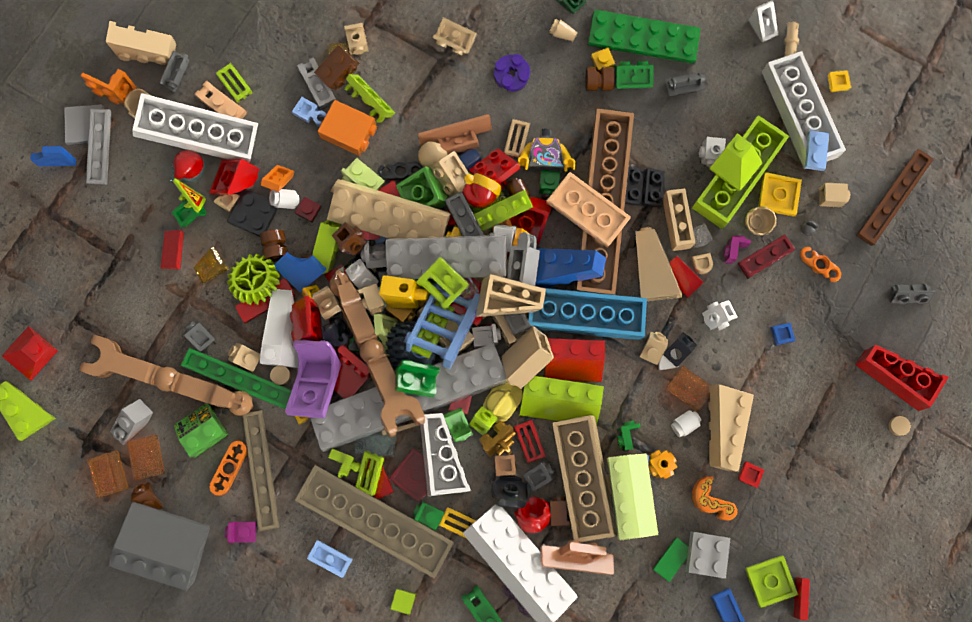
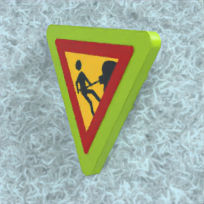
M174 179L173 182L182 193L179 200L185 201L187 199L188 203L184 207H193L198 213L206 198L179 180Z

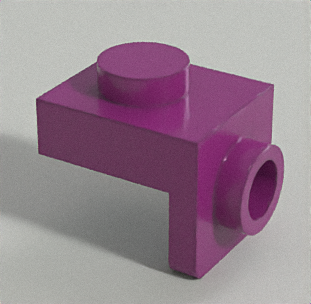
M741 235L732 236L723 250L724 263H734L737 260L738 248H746L750 245L751 240L745 239Z

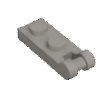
M311 58L309 62L297 65L318 107L322 109L332 104L336 98L331 89L314 73L318 68L315 59Z

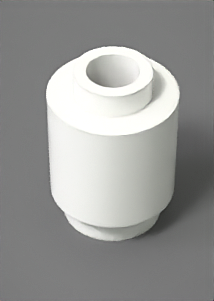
M281 189L279 192L272 190L269 202L270 205H274L276 208L294 209L299 204V195H297L295 190Z
M688 410L676 418L671 427L678 437L686 436L701 426V418L697 412Z

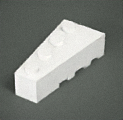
M443 413L425 415V423L421 424L420 427L428 496L471 491L457 457L458 454L452 443Z

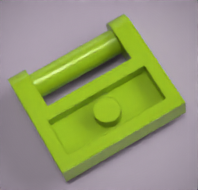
M439 257L416 281L419 286L422 285L441 303L440 306L444 310L469 286V283L442 257ZM430 276L450 295L448 298L427 280Z

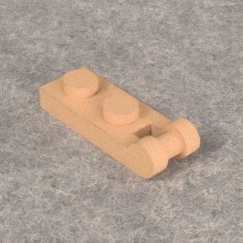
M205 81L203 88L200 91L197 90L194 94L216 113L243 119L247 114L246 110L216 89L208 81ZM210 92L212 96L208 99L206 95Z

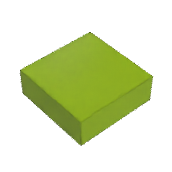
M396 589L391 610L410 615L416 594Z

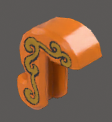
M702 477L699 479L692 490V501L695 507L705 513L718 512L716 518L720 520L734 519L737 515V508L734 503L709 496L713 477Z

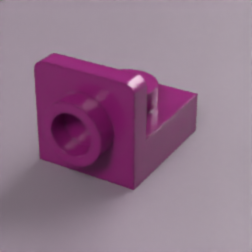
M229 522L225 528V538H228V543L256 542L257 522Z

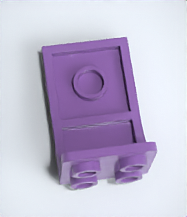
M295 340L293 346L298 354V373L285 412L291 416L325 418L341 362L332 345L327 341Z

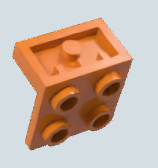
M117 69L116 73L111 76L109 84L85 73L81 74V77L85 80L84 84L92 88L94 94L100 97L104 95L116 105L119 103L124 105L126 96L137 88L128 75L120 69Z

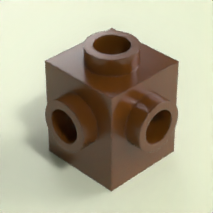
M346 222L332 235L338 243L337 247L343 253L349 252L353 256L367 243L362 237L364 233L357 226L353 228Z

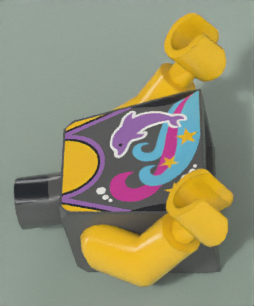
M546 128L540 130V137H534L532 142L525 146L517 162L519 166H525L527 172L547 170L562 173L563 166L564 171H567L568 167L575 170V160L571 158L565 146L560 144L558 138H551V130Z

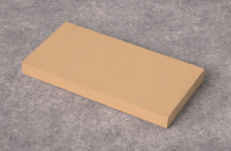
M571 172L567 174L546 202L607 248L631 218Z

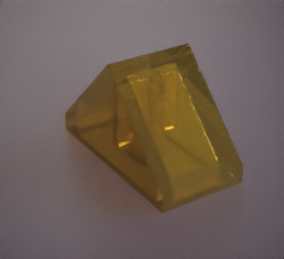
M211 247L194 266L202 283H206L229 270L222 255L215 247Z

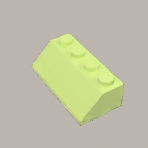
M647 454L608 457L607 465L617 538L624 540L658 535Z

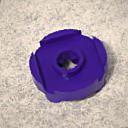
M506 55L495 63L494 80L500 88L503 87L507 91L515 92L526 86L530 77V67L521 55ZM509 70L516 71L514 77L511 74H507Z

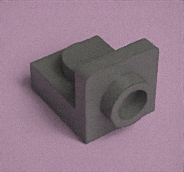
M199 320L191 321L184 327V336L199 352L215 340Z
M546 459L523 474L534 492L556 478L557 474L555 466Z

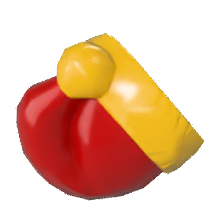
M478 173L465 175L463 195L471 206L485 208L493 204L499 197L501 186L494 180Z

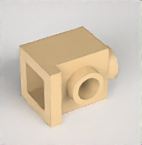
M363 23L344 26L350 54L359 55L368 51Z
M377 284L358 290L360 297H365L361 300L365 310L369 309L371 316L381 314L382 310L386 309L382 297L379 295Z

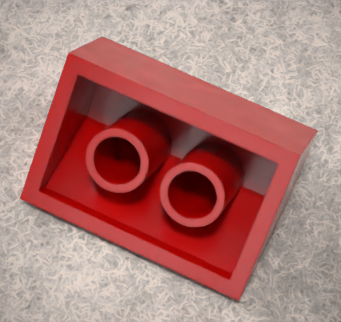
M548 338L554 358L544 367L545 378L565 381L602 382L605 362V341Z

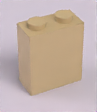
M534 326L501 356L506 374L505 378L509 384L516 385L522 389L554 358L547 336Z

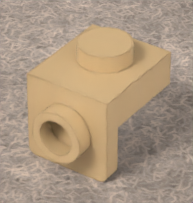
M650 332L640 357L658 365L668 346V339L659 332Z
M236 343L229 350L228 361L253 372L260 360L261 354L242 344Z

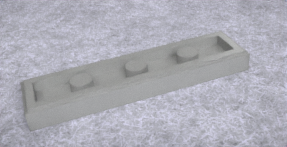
M90 108L87 184H108L111 110Z

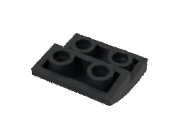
M629 166L625 204L643 207H662L665 171L653 168L644 170Z

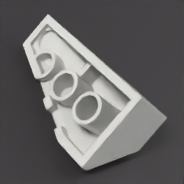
M277 289V291H272L271 293L272 297L270 298L261 346L260 364L298 368V354L293 346L294 342L291 336V331L294 329L293 323L290 320L292 304L295 303L291 290Z

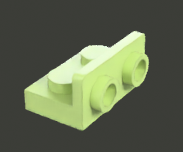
M358 158L347 169L343 168L341 170L342 179L377 191L385 184V181Z

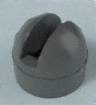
M807 220L801 225V231L806 236L813 235L818 228L814 220Z

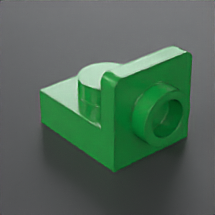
M541 170L540 194L552 195L559 186L560 172Z
M185 199L172 211V214L181 227H187L198 216H205L207 214L204 205L197 213L193 207H184L188 203L187 199Z
M423 502L422 505L417 504L413 515L416 516L415 521L436 531L445 512Z

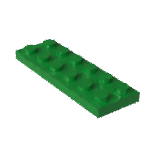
M594 9L588 46L609 48L616 51L695 64L701 28Z

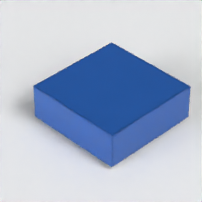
M791 322L770 327L775 346L796 341Z

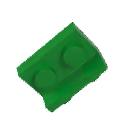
M628 61L619 62V65H614L617 89L653 88V65L648 64V61H637V65H630Z
M411 360L401 361L396 369L395 391L433 398L436 395V376L439 374L440 368L431 364L415 363Z

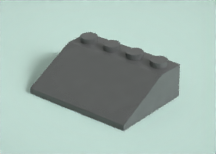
M133 502L113 547L109 567L186 591L195 582L210 526Z

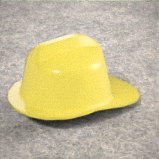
M507 382L490 391L483 407L498 418L495 423L499 421L505 422L512 416L521 402L522 389Z

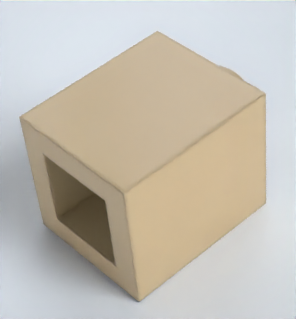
M825 183L819 188V206L842 207L850 199L848 184Z

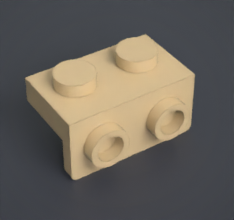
M443 18L436 35L434 34L432 38L437 40L436 44L445 48L449 45L453 47V52L462 55L463 53H469L477 33Z

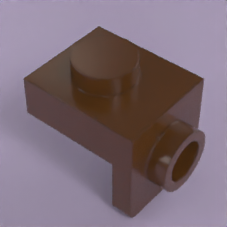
M150 482L140 484L132 491V503L136 502L158 510L163 505L151 490L152 485Z

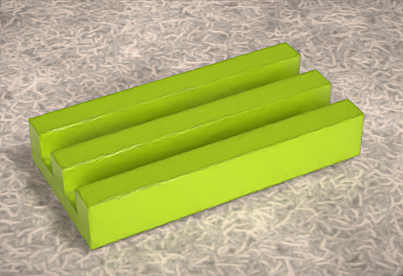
M231 63L216 72L218 78L237 103L240 102V99H245L246 95L253 93ZM229 69H231V71L234 73V75L246 89L245 91L241 90V88L229 74ZM223 73L227 76V78L239 92V95L235 94V92L223 78Z
M370 451L364 452L356 488L368 495H375L384 457L378 456L375 453L371 454ZM369 458H370V459H371V462H370L369 470H367V466H368V462H369ZM365 474H366L365 485H364V487H362V486H363V482H364V478H365Z

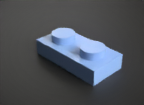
M812 130L808 132L805 158L806 169L819 171L826 169L829 133Z
M319 540L316 541L307 558L341 578L344 577L353 560Z

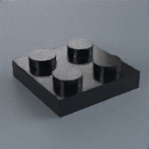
M244 189L228 223L260 237L262 232L268 230L278 208L270 205L268 198Z

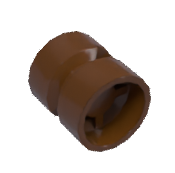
M586 67V91H597L598 88L601 91L613 90V67H602L600 70L598 67Z
M268 230L260 234L261 245L265 247L262 250L264 260L268 258L273 262H277L288 252L287 246L284 245L286 243L284 230Z

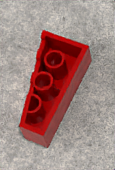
M877 345L864 350L855 364L918 412L932 406L949 378L946 375H939L933 372L934 370L930 368H923L912 360H905L899 357L898 354Z

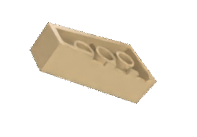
M720 384L709 385L710 402H708V409L711 416V422H709V430H711V440H709L710 466L725 471L739 472L754 395Z

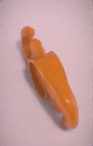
M804 247L800 251L801 260L815 273L823 274L825 278H829V271L833 270L836 272V276L830 278L829 281L836 282L841 278L840 268L832 263L828 257L819 255L813 250L812 257L806 258L805 252L811 251V247ZM817 260H822L825 263L824 269H819L816 266Z

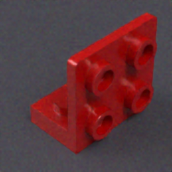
M342 345L337 350L341 367L334 390L346 399L354 396L371 375L367 365Z

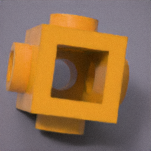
M657 450L649 455L651 459H649L648 468L653 477L667 479L674 474L673 470L677 468L675 464L677 461L671 452L668 453L667 450L660 452V450ZM662 460H663L664 463L666 464V467H665V468H663V467L661 466V461H662Z

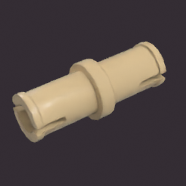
M797 22L787 23V34L784 39V57L796 53V48L799 44V39L797 38L799 23Z

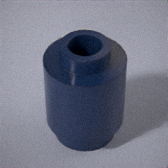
M474 148L467 150L459 156L468 173L469 169L482 160Z

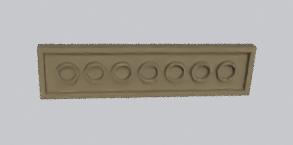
M317 465L313 467L295 499L298 503L434 579L454 543L452 540L366 494Z

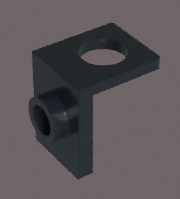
M682 332L663 355L673 365L678 367L693 352L697 344L690 336ZM673 349L681 351L682 356L680 359H674L671 356Z

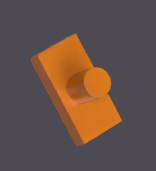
M276 165L262 178L261 186L269 188L270 192L272 190L279 192L293 178L294 171Z

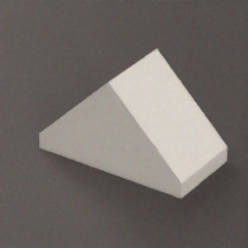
M773 1L755 8L749 18V22L761 42L778 35Z

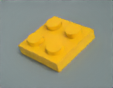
M765 172L763 174L758 207H768L774 213L795 217L797 215L802 180Z

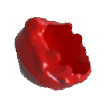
M530 498L524 508H517V511L514 512L518 526L528 533H538L545 529L550 522V503L542 498Z

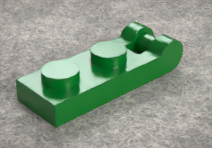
M478 585L473 587V591L468 595L465 593L461 596L477 622H503ZM478 597L481 603L474 606L472 601Z

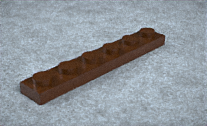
M918 148L856 236L871 246L875 245L934 158Z

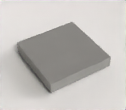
M103 105L64 107L65 143L67 145L88 143L90 108L104 109Z

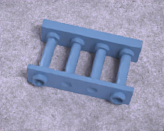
M438 283L432 284L446 298L450 296ZM475 293L473 299L469 298V300L458 296L453 301L464 306L467 310L466 314H461V316L434 305L436 299L430 294L413 331L408 332L404 341L406 343V351L410 353L411 347L414 344L440 355L444 359L443 367L451 369L476 317L480 294ZM432 312L456 322L459 328L457 331L451 332L426 321L429 313ZM424 328L450 339L449 342L451 344L449 348L445 347L444 349L417 336L420 330Z

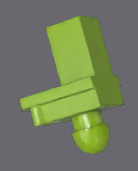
M335 449L331 450L328 458L342 463L338 478L341 479L343 475L347 477L351 469L354 472L360 471L361 464L354 462V457Z

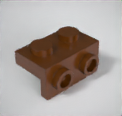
M337 45L314 73L328 88L337 90L345 84V79L349 74L355 73L359 62L353 59L340 45Z

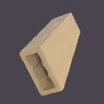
M646 227L642 228L641 231H636L641 298H647V301L682 298V293L655 229Z

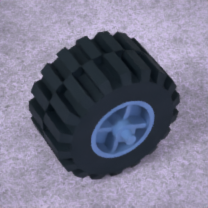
M417 321L397 323L395 327L390 329L391 333L387 335L388 341L385 342V346H387L386 354H389L388 359L390 362H393V366L398 367L403 360L431 365V361H435L436 357L433 352L430 358H427L413 351H410V353L406 351V343H404L408 332L413 331Z

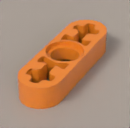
M235 441L228 447L210 483V491L214 495L222 496L229 491L248 453L245 443ZM241 445L240 449L243 450L242 454L238 453L235 457V459H239L238 463L235 460L228 459L229 456H235L236 451L234 450V447H239ZM231 462L234 465V471L231 474H226L224 466L226 463ZM220 474L224 477H230L229 481L224 479L222 483L224 490L217 491L218 488L215 485L216 483H221L223 479L219 477Z

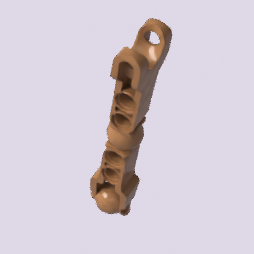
M341 270L336 271L330 280V290L338 297L342 314L360 349V356L367 363L370 375L384 403L381 412V423L388 437H393L397 434L395 419L400 415L410 416L416 425L424 424L425 415L419 401L412 396H407L404 392L395 391L396 375L386 357L384 346L378 341L360 295L354 288V283L350 280L348 274L343 273Z
M93 335L90 342L99 347L101 351L99 360L93 364L83 362L79 369L81 372L99 378H106L114 373H118L157 386L161 391H172L218 407L228 408L232 414L237 416L247 414L254 407L251 396L245 391L232 392L221 386L179 373L172 367L163 368L124 355L117 342L97 335Z

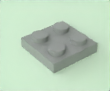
M690 531L686 572L726 578L730 538Z

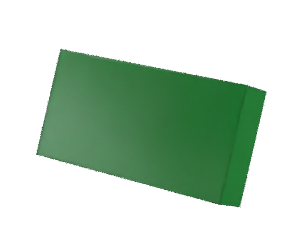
M675 537L652 569L666 581L670 582L687 559L689 547Z

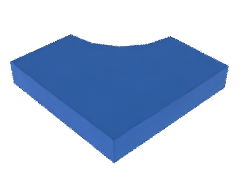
M43 146L42 152L31 154V161L37 166H76V159L62 146Z
M287 252L274 264L275 269L300 293L304 287H308L326 271V268L313 255L309 258L300 259L293 257Z

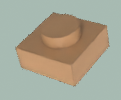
M514 455L494 456L496 476L516 475Z

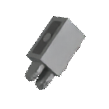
M527 232L520 233L517 246H511L507 279L535 286L540 253L536 249V236Z

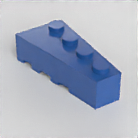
M536 248L540 251L536 287L550 288L557 284H570V282L576 280L584 281L603 277L606 257L596 250Z

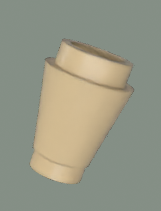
M555 19L549 33L553 34V37L573 42L577 31L561 19Z

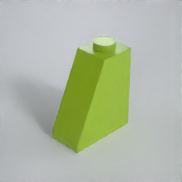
M330 220L320 223L312 254L326 268L323 274L332 270L339 252L338 243L332 235L342 224Z

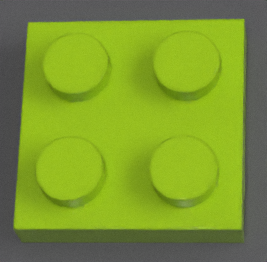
M783 555L745 568L758 607L762 608L798 595Z

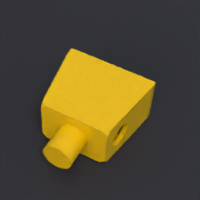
M384 275L382 277L379 295L389 308H418L419 300L428 301L429 292L426 289H420L413 279Z

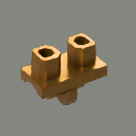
M499 421L493 427L498 433L493 439L488 433L479 439L483 445L482 448L489 457L493 456L496 452L499 456L505 451L509 455L512 453L509 447L514 444L512 438L516 433L510 424L506 425Z

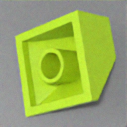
M737 133L709 169L740 192L760 167L762 161L754 146Z

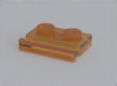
M684 365L666 388L697 412L710 396V393H708L709 384Z
M158 435L127 441L135 481L165 474Z
M118 451L87 460L97 498H103L128 489Z

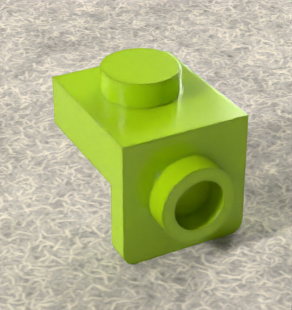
M482 406L474 415L469 425L481 435H484L498 418Z

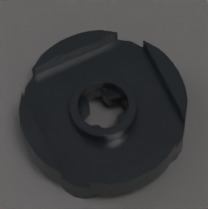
M513 475L500 476L499 480L492 482L491 496L495 500L494 503L499 507L524 508L530 499L531 487L528 483L521 482L522 478Z

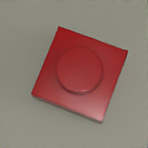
M744 462L738 480L758 488L765 470L749 462Z

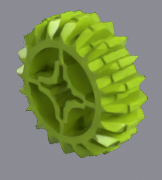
M257 253L254 257L249 254L248 259L241 257L242 261L240 263L235 261L236 267H230L232 273L227 274L230 279L227 281L229 291L242 303L247 302V304L251 305L254 301L255 304H259L261 299L266 302L265 297H272L271 292L277 291L275 285L280 284L278 280L280 274L275 269L273 261L268 258L264 260V255L261 257ZM256 268L265 269L266 271H257ZM244 286H245L246 288L250 287L251 290H250V291L243 290V289H241V287H244Z

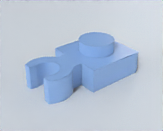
M301 97L292 111L293 115L307 123L313 119L319 127L322 122L318 121V118H325L327 115L324 111H317L319 109L318 105L304 97Z

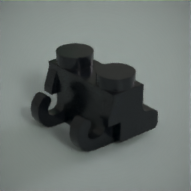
M334 317L329 320V324L323 326L322 333L324 339L322 341L329 342L333 347L342 346L353 335L350 328H348L350 334L345 333L347 326L341 320V317Z

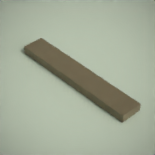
M263 410L248 412L242 416L258 531L260 532L280 528Z

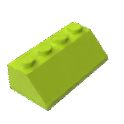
M534 376L523 387L519 416L564 421L592 415L595 416L597 426L604 386Z

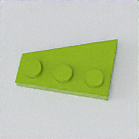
M5 381L0 384V412L19 441H23L56 419L10 382Z

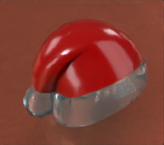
M182 150L176 154L171 165L173 175L170 177L171 182L175 184L173 182L174 179L183 182H193L199 179L205 170V161L201 154L191 150Z

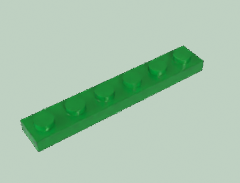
M191 348L188 349L181 366L240 391H245L249 395L286 410L292 390Z

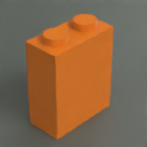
M334 100L318 130V134L321 139L360 156L362 151L365 152L368 148V140L370 136L375 134L377 126L374 117Z

